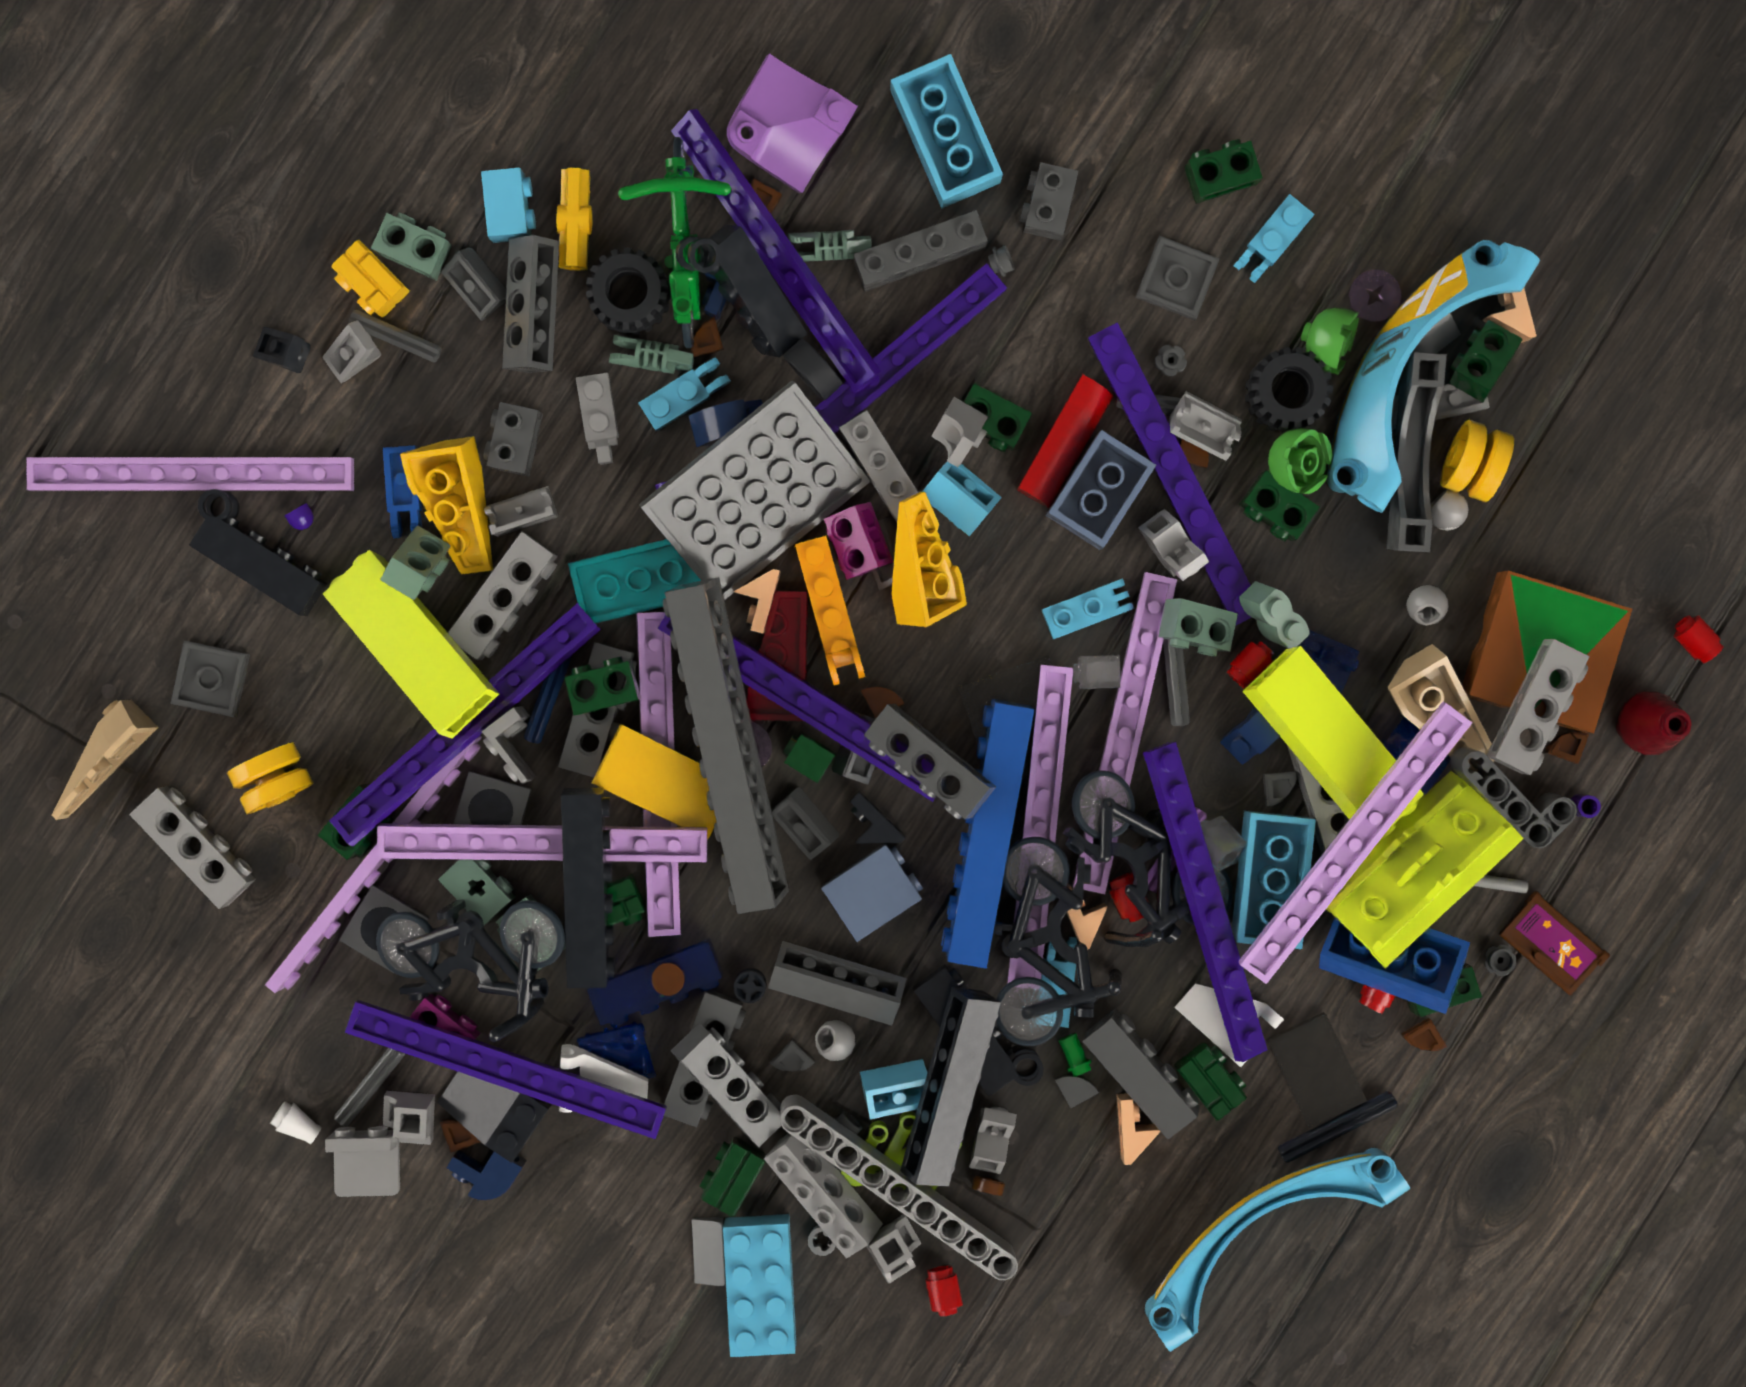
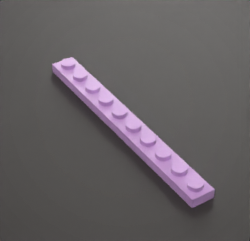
M27 457V490L207 491L210 489L221 491H354V459L351 457Z
M1145 572L1099 767V771H1110L1119 775L1126 781L1129 787L1164 640L1158 636L1166 599H1173L1177 579ZM1097 777L1092 802L1097 799L1112 798L1116 803L1125 807L1126 796L1122 788L1110 778ZM1091 802L1087 825L1093 829L1094 810L1092 809ZM1114 820L1112 825V832L1115 831L1121 825L1120 823ZM1084 832V838L1093 844V837ZM1118 836L1112 838V842L1117 843ZM1085 852L1081 855L1079 854V857H1085V864H1091L1090 884H1084V890L1105 894L1114 856H1111V860L1107 863H1096ZM1078 863L1073 880V887H1075L1077 882Z
M665 612L636 613L638 678L641 695L639 700L640 734L674 750L671 638L658 629L665 616ZM643 809V827H677L676 824ZM645 862L647 936L681 935L678 862Z
M1040 664L1022 839L1027 837H1043L1054 843L1056 840L1073 677L1072 667ZM1041 843L1022 845L1017 893L1019 895H1022L1028 869L1031 865L1038 864L1052 875L1054 850ZM1032 869L1033 873H1038L1036 869ZM1038 884L1035 899H1043L1050 896V891L1041 884ZM1016 900V905H1015L1014 922H1015L1017 910H1018L1019 903H1020V902L1017 901V900ZM1049 903L1032 907L1026 933L1047 926ZM1045 944L1031 948V950L1043 958ZM1021 957L1017 959L1010 958L1007 984L1021 977L1041 979V973ZM1025 983L1015 986L1022 988L1040 989L1039 985L1031 983Z
M1444 701L1439 705L1238 961L1243 968L1265 984L1269 982L1472 724L1470 720Z
M480 735L427 781L392 824H421L417 819L424 810L430 812L441 799L437 795L444 785L450 787L461 772L458 770V767L465 759L469 762L480 750L481 746L477 743L481 740L482 736ZM377 844L265 984L274 993L284 988L289 990L301 976L297 971L303 963L310 964L321 951L317 946L324 937L327 939L332 937L341 925L337 920L344 912L349 914L361 900L357 895L364 886L370 888L379 878L381 873L377 870L383 862L390 863L393 860L378 858Z
M380 823L377 826L378 858L563 861L562 826ZM605 826V830L611 829L612 838L611 849H606V861L707 862V828Z

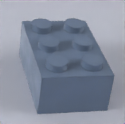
M1101 430L1045 516L1098 550H1101L1116 530L1156 467V464Z

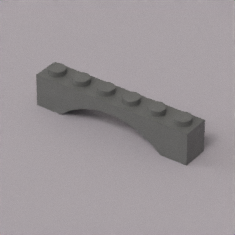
M1411 353L1400 376L1394 453L1402 482L1390 500L1386 549L1430 552L1433 523L1429 493L1430 450L1435 417L1444 389L1447 354Z

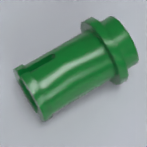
M1077 1033L1067 1035L1058 1040L1069 1064L1067 1070L1068 1072L1072 1071L1074 1077L1090 1071V1063L1092 1062L1091 1059L1086 1058Z

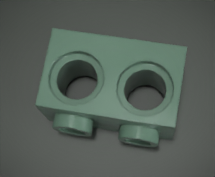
M398 212L397 217L386 213L371 249L379 256L437 281L452 248V245L445 239L446 234L432 226H428L426 230L415 226L417 221L405 214ZM397 231H405L404 241L398 245L392 244L393 234ZM427 244H434V254L431 257L422 258V248Z
M417 525L392 556L380 580L415 601L422 590L427 593L429 592L437 577L445 570L450 561L445 556L451 545Z
M1183 598L1166 599L1158 637L1170 640L1169 645L1172 647L1189 649L1190 645L1198 647L1197 653L1217 656V652H1230L1238 613ZM1182 619L1185 620L1186 624L1184 631L1181 627ZM1210 627L1213 628L1212 638L1209 635Z

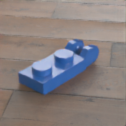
M415 445L383 448L387 512L390 513L393 539L401 538L403 533L400 512H410L411 532L417 525L422 528L420 514L422 502L417 494L413 495L407 484L400 456L403 452L417 449L418 447Z

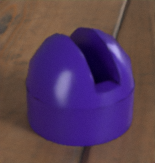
M306 503L286 514L285 518L294 529L304 530L312 525L314 516L309 505Z

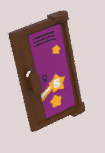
M1534 891L1526 899L1524 907L1504 927L1499 935L1570 996L1598 965L1601 967L1610 954L1605 949L1602 950L1542 898L1538 891Z

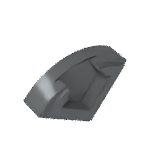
M1296 771L1263 774L1265 806L1276 805L1289 795L1296 784Z
M793 1038L770 1061V1064L775 1068L792 1072L805 1070L815 1063V1060Z
M1062 1075L1054 1078L1070 1108L1099 1093L1090 1081L1082 1077Z

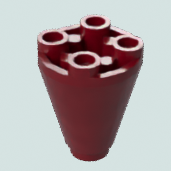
M1657 691L1639 692L1630 697L1622 706L1618 716L1616 731L1623 742L1633 751L1643 755H1659L1672 749L1690 733L1692 723L1689 715L1670 696Z

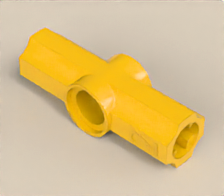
M581 168L561 169V202L557 206L556 214L557 232L560 234L558 260L560 269L570 271L588 270V241L593 225L592 207L589 205L591 181L589 170Z

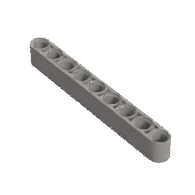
M790 1095L782 1101L780 1105V1123L786 1132L998 1280H1008L1016 1274L1018 1263L1014 1249L1009 1242L930 1186L914 1184L900 1171V1165L804 1097ZM793 1109H798L803 1113L797 1119L789 1118L786 1114ZM818 1128H825L829 1131L824 1137H817L813 1134ZM846 1146L855 1149V1152L848 1156L839 1153L840 1149ZM871 1165L881 1167V1170L875 1174L865 1171ZM898 1183L907 1186L901 1192H895L891 1188ZM922 1202H930L933 1204L927 1210H920L917 1208V1206ZM949 1220H955L958 1222V1224L952 1228H946L943 1226V1224ZM980 1238L984 1240L978 1246L969 1245L972 1239ZM1006 1256L1009 1258L1003 1264L995 1263L998 1257Z

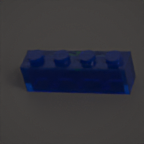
M709 938L610 977L607 988H587V992L600 1025L610 1023L611 1027H615L629 1020L628 1015L640 1011L641 1015H645L659 1009L658 1003L670 999L671 1004L688 998V991L700 987L701 992L718 986V980L723 977L724 972ZM664 962L677 963L685 973V983L682 989L671 996L658 993L652 985L654 970Z

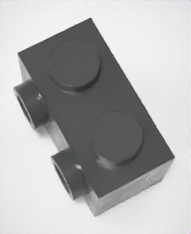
M1040 162L1037 172L1031 170L1027 190L1033 191L1030 203L1024 202L1020 216V222L1025 223L1024 233L1061 241L1077 180V170Z
M500 402L499 409H494L491 416L490 427L494 428L492 441H487L484 449V460H487L486 466L491 469L530 477L543 414L539 410Z

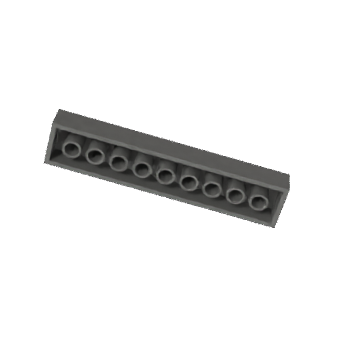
M717 577L682 584L665 592L666 598L663 599V608L665 615L671 618L673 627L670 633L671 643L674 650H678L680 658L678 674L681 682H685L688 693L685 696V705L687 712L693 715L695 724L692 730L693 740L697 747L700 746L702 755L700 771L704 779L707 778L709 786L707 802L710 810H714L717 821L714 824V833L716 840L722 843L724 852L721 856L722 868L725 874H729L731 883L728 889L729 899L732 905H736L737 914L776 908L789 892L720 579Z

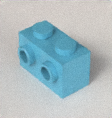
M520 167L481 171L487 235L493 243L508 242L511 238L530 236L531 229H536L534 210L528 208L527 197H532L533 195L530 177H525Z
M949 462L942 466L922 491L926 493L932 507L941 512L968 536L974 532L1002 498L963 464L957 468Z
M923 1059L860 1072L864 1099L870 1119L917 1110L927 1076Z

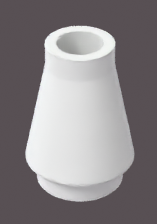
M286 1101L283 1102L270 1124L276 1127L275 1131L304 1140L309 1144H312L322 1128L312 1121L294 1102L291 1105Z

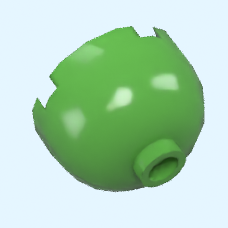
M1334 307L1319 313L1313 323L1306 322L1301 336V341L1306 342L1305 352L1307 354L1311 351L1316 354L1313 360L1317 363L1322 360L1326 364L1322 368L1325 372L1330 371L1332 374L1339 375L1344 368L1346 361L1341 360V356H1345L1348 350L1351 351L1359 323V318H1356L1359 314L1358 312Z
M1306 428L1291 429L1281 434L1274 441L1268 458L1269 472L1278 484L1296 493L1311 494L1317 491L1328 477V475H1324L1326 464H1332V448L1327 436L1316 430Z

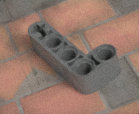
M1460 747L1451 755L1450 764L1453 771L1524 838L1521 841L1522 843L1533 848H1544L1575 819L1577 808L1574 801L1557 793L1548 792L1531 804L1483 752L1469 747ZM1470 763L1475 767V769H1478L1480 771L1476 772L1474 770L1469 769L1471 766ZM1492 779H1495V788L1492 792L1488 793L1487 785ZM1513 802H1516V811L1509 816L1508 808ZM1559 802L1560 810L1553 816V807ZM1537 825L1535 836L1529 838L1531 827Z

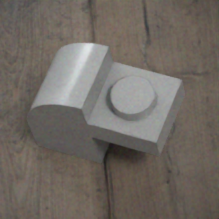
M1165 509L1138 527L1149 547L1173 577L1177 575L1184 581L1189 576L1196 574L1200 568L1209 562L1205 553L1189 540L1179 521Z
M1001 1107L981 1108L974 1134L969 1168L1001 1174L1006 1163L1009 1138L1014 1130L1017 1114L1009 1113L1008 1110Z

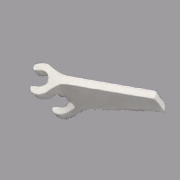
M1195 983L1174 1008L1237 1065L1242 1067L1245 1062H1238L1234 1059L1214 988ZM1253 1000L1258 1018L1261 1016L1276 1029L1284 1019L1266 1003Z
M562 1045L560 1068L573 1069L580 1066V1076L646 1099L648 1098V1078L575 1045ZM559 1107L560 1112H572L571 1110Z

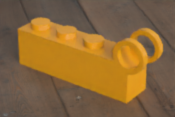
M823 536L795 544L833 685L840 684L836 669L855 664L859 679L864 678L865 673L827 537Z

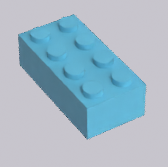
M951 54L891 79V94L941 209L1001 183L1003 173Z
M1244 810L1232 932L1237 943L1253 944L1311 870L1316 819ZM1303 937L1302 940L1298 943V945L1295 947V949H1302V948H1303V939H1304V937Z
M789 1214L725 1218L723 1238L730 1357L795 1354L796 1326Z

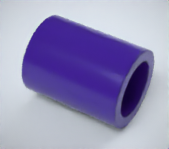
M1576 794L1571 798L1577 808L1576 816L1593 818L1600 812V801L1594 796ZM1584 800H1586L1588 803V807L1585 812H1583L1581 808L1582 802Z

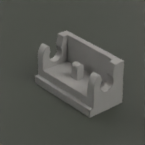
M1187 391L1169 416L1170 433L1225 461L1231 455L1233 440L1239 442L1241 438L1240 425L1242 419Z
M549 486L487 505L484 508V512L488 515L491 523L489 525L491 535L497 537L558 517Z

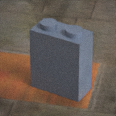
M884 843L821 886V889L856 942L922 900L919 891L923 887L914 873L907 875L901 865L906 861L896 846L890 849Z

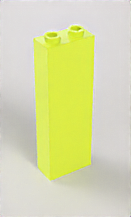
M368 550L366 553L359 555L354 560L353 565L343 575L336 577L323 595L439 734L453 739L499 693L418 597L414 601L380 580L388 562L384 557Z
M1302 646L1286 649L1242 691L1349 819H1351L1396 761ZM1421 790L1418 791L1381 839L1387 837L1395 830L1396 826L1394 824L1401 817L1409 815L1416 809V802L1424 795Z

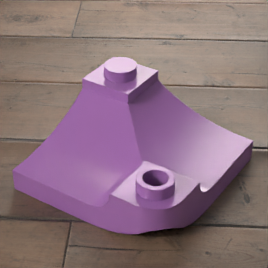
M768 54L728 124L727 138L733 149L796 192L803 193L832 145L842 135L858 106L833 89H829L811 80L771 54ZM743 127L749 129L750 137L748 139H744L741 135Z

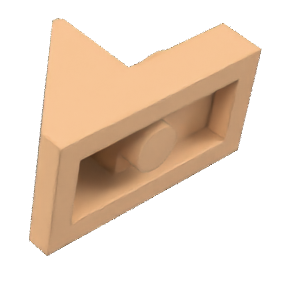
M1523 288L1521 292L1497 294L1500 305L1505 306L1506 311L1489 315L1482 320L1485 323L1488 320L1522 338V342L1536 337L1525 289Z
M773 569L734 591V593L759 599L757 605L751 604L746 623L752 624L751 631L765 633L767 618L781 574L779 570Z
M1067 884L1066 887L1072 890L1071 886ZM1105 903L1081 912V909L1067 911L1078 942L1084 943L1087 946V950L1090 949L1106 912L1107 905Z
M1128 1093L1116 1094L1121 1160L1124 1165H1131L1160 1133V1130L1155 1124L1135 1125V1122H1140L1139 1106L1135 1102L1133 1103V1099Z

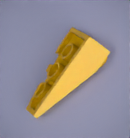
M475 437L444 440L401 453L400 456L407 484L413 495L417 494L426 511L424 513L429 522H434L442 536V540L451 545L448 553L461 574L491 571L493 563L488 518L484 512L486 500L483 473Z
M925 492L916 493L899 502L891 594L896 621L900 625L928 627L967 605L962 574L959 567L954 566L948 556L951 549L948 542L942 541L937 531L939 522Z

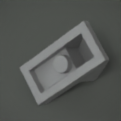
M356 320L344 328L322 358L339 382L343 383L381 356V352L372 341L369 333Z

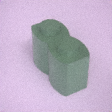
M1255 581L1239 596L1243 610L1250 617L1257 620V626L1266 639L1286 648H1293L1300 645L1310 635L1306 621L1299 614L1293 612L1289 598L1282 591Z

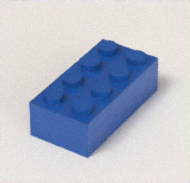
M1335 917L1320 953L1319 968L1446 1014L1466 961L1470 942L1428 928L1388 967L1384 968L1370 951Z

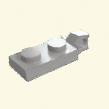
M601 373L576 377L589 450L596 449L600 465L613 463L611 446L618 445L617 438H619L609 374Z

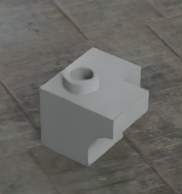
M956 397L952 399L931 437L946 447L948 451L947 462L958 468L971 447L978 448L987 431L982 429L988 416Z
M386 1091L384 1095L383 1126L393 1128V1138H398V1142L431 1145L434 1134L435 1094Z
M903 1214L879 1229L866 1247L889 1284L916 1267L911 1253L922 1243L909 1220Z

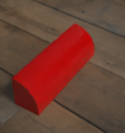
M1084 374L1080 377L1018 486L1017 491L1043 506L1051 508L1113 399V395L1106 388Z

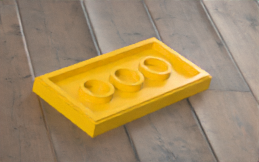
M624 725L619 726L592 784L604 788V790L680 827L707 828L708 840L717 821L714 810H710L708 806L707 792L709 791L707 778L704 779L701 775L700 763Z

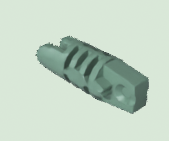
M854 230L788 233L790 242H814V251H798L804 262L854 259L855 253L872 248L871 236H854Z
M614 335L613 343L622 348L634 349L635 356L612 353L610 354L609 363L674 374L675 370L690 371L693 368V353L679 351L678 345Z

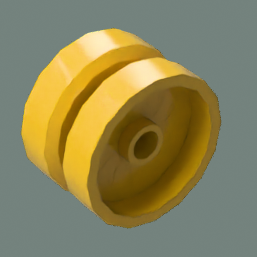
M1470 419L1465 421L1448 450L1441 472V486L1454 492H1460L1467 486L1469 497L1482 502L1489 501L1499 488L1508 469L1514 449L1513 435L1498 429L1488 434L1484 424Z
M294 742L260 754L227 772L233 788L242 789L254 784L256 785V787L245 792L240 798L246 815L283 803L314 784L305 768H297L286 773L284 771L297 764L301 758Z

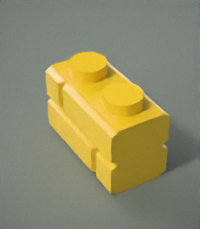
M356 240L346 250V253L342 254L331 266L338 273L334 277L336 282L347 292L353 289L360 296L356 302L370 316L376 312L382 318L385 317L410 291L360 240Z

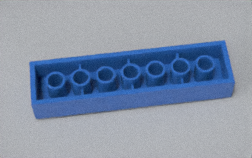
M992 699L991 706L985 705L982 724L987 728L985 738L979 737L976 756L981 761L979 769L976 770L992 782L996 788L972 818L965 819V823L969 824L968 832L961 833L958 851H960L959 855L963 856L962 864L955 865L953 883L954 887L957 888L956 896L950 895L947 915L948 920H951L950 928L944 927L941 940L942 952H946L948 962L987 969L1035 710L1030 705Z

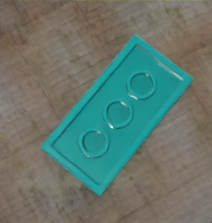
M667 539L568 563L577 602L595 623L662 608L663 599L666 598L665 592L682 584L701 581Z

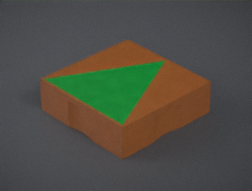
M1509 570L1497 572L1484 613L1482 633L1475 649L1472 651L1462 687L1468 698L1500 708H1510L1543 640L1555 639L1590 656L1586 663L1588 671L1584 679L1580 683H1576L1571 693L1574 696L1572 704L1566 712L1561 713L1556 724L1578 732L1594 733L1633 609ZM1556 670L1552 671L1549 676V682L1555 688L1561 681L1560 674ZM1541 699L1536 702L1534 707L1535 713L1539 717L1543 716L1546 712V705Z

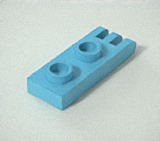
M1117 580L1042 609L1052 639L1134 609L1132 603L1119 606V600L1130 597L1128 591L1117 595L1114 593L1113 589H1118L1125 585L1124 580Z

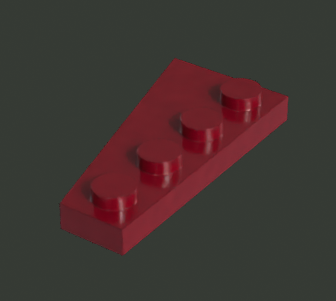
M775 591L761 648L758 652L807 682L808 592ZM748 688L746 700L751 720L803 721L753 688Z

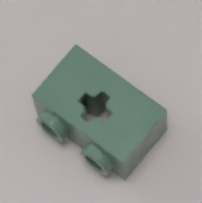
M459 859L438 880L457 900L464 899L466 903L465 909L477 912L482 917L485 926L516 898L512 893L514 888L506 878L501 875L497 877L489 869L492 866L489 860ZM483 880L485 882L483 890L477 893L474 890L477 885L476 882Z

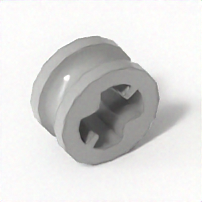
M818 1225L809 1234L808 1246L814 1254L826 1256L832 1253L836 1245L832 1241H828V1247L823 1248L821 1243L815 1244L814 1239L818 1238L817 1233L823 1232V1235L828 1237Z

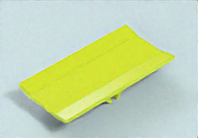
M1452 771L1416 802L1417 807L1412 813L1401 817L1394 824L1396 826L1395 830L1377 843L1326 908L1370 951L1384 968L1388 967L1524 839L1500 813Z

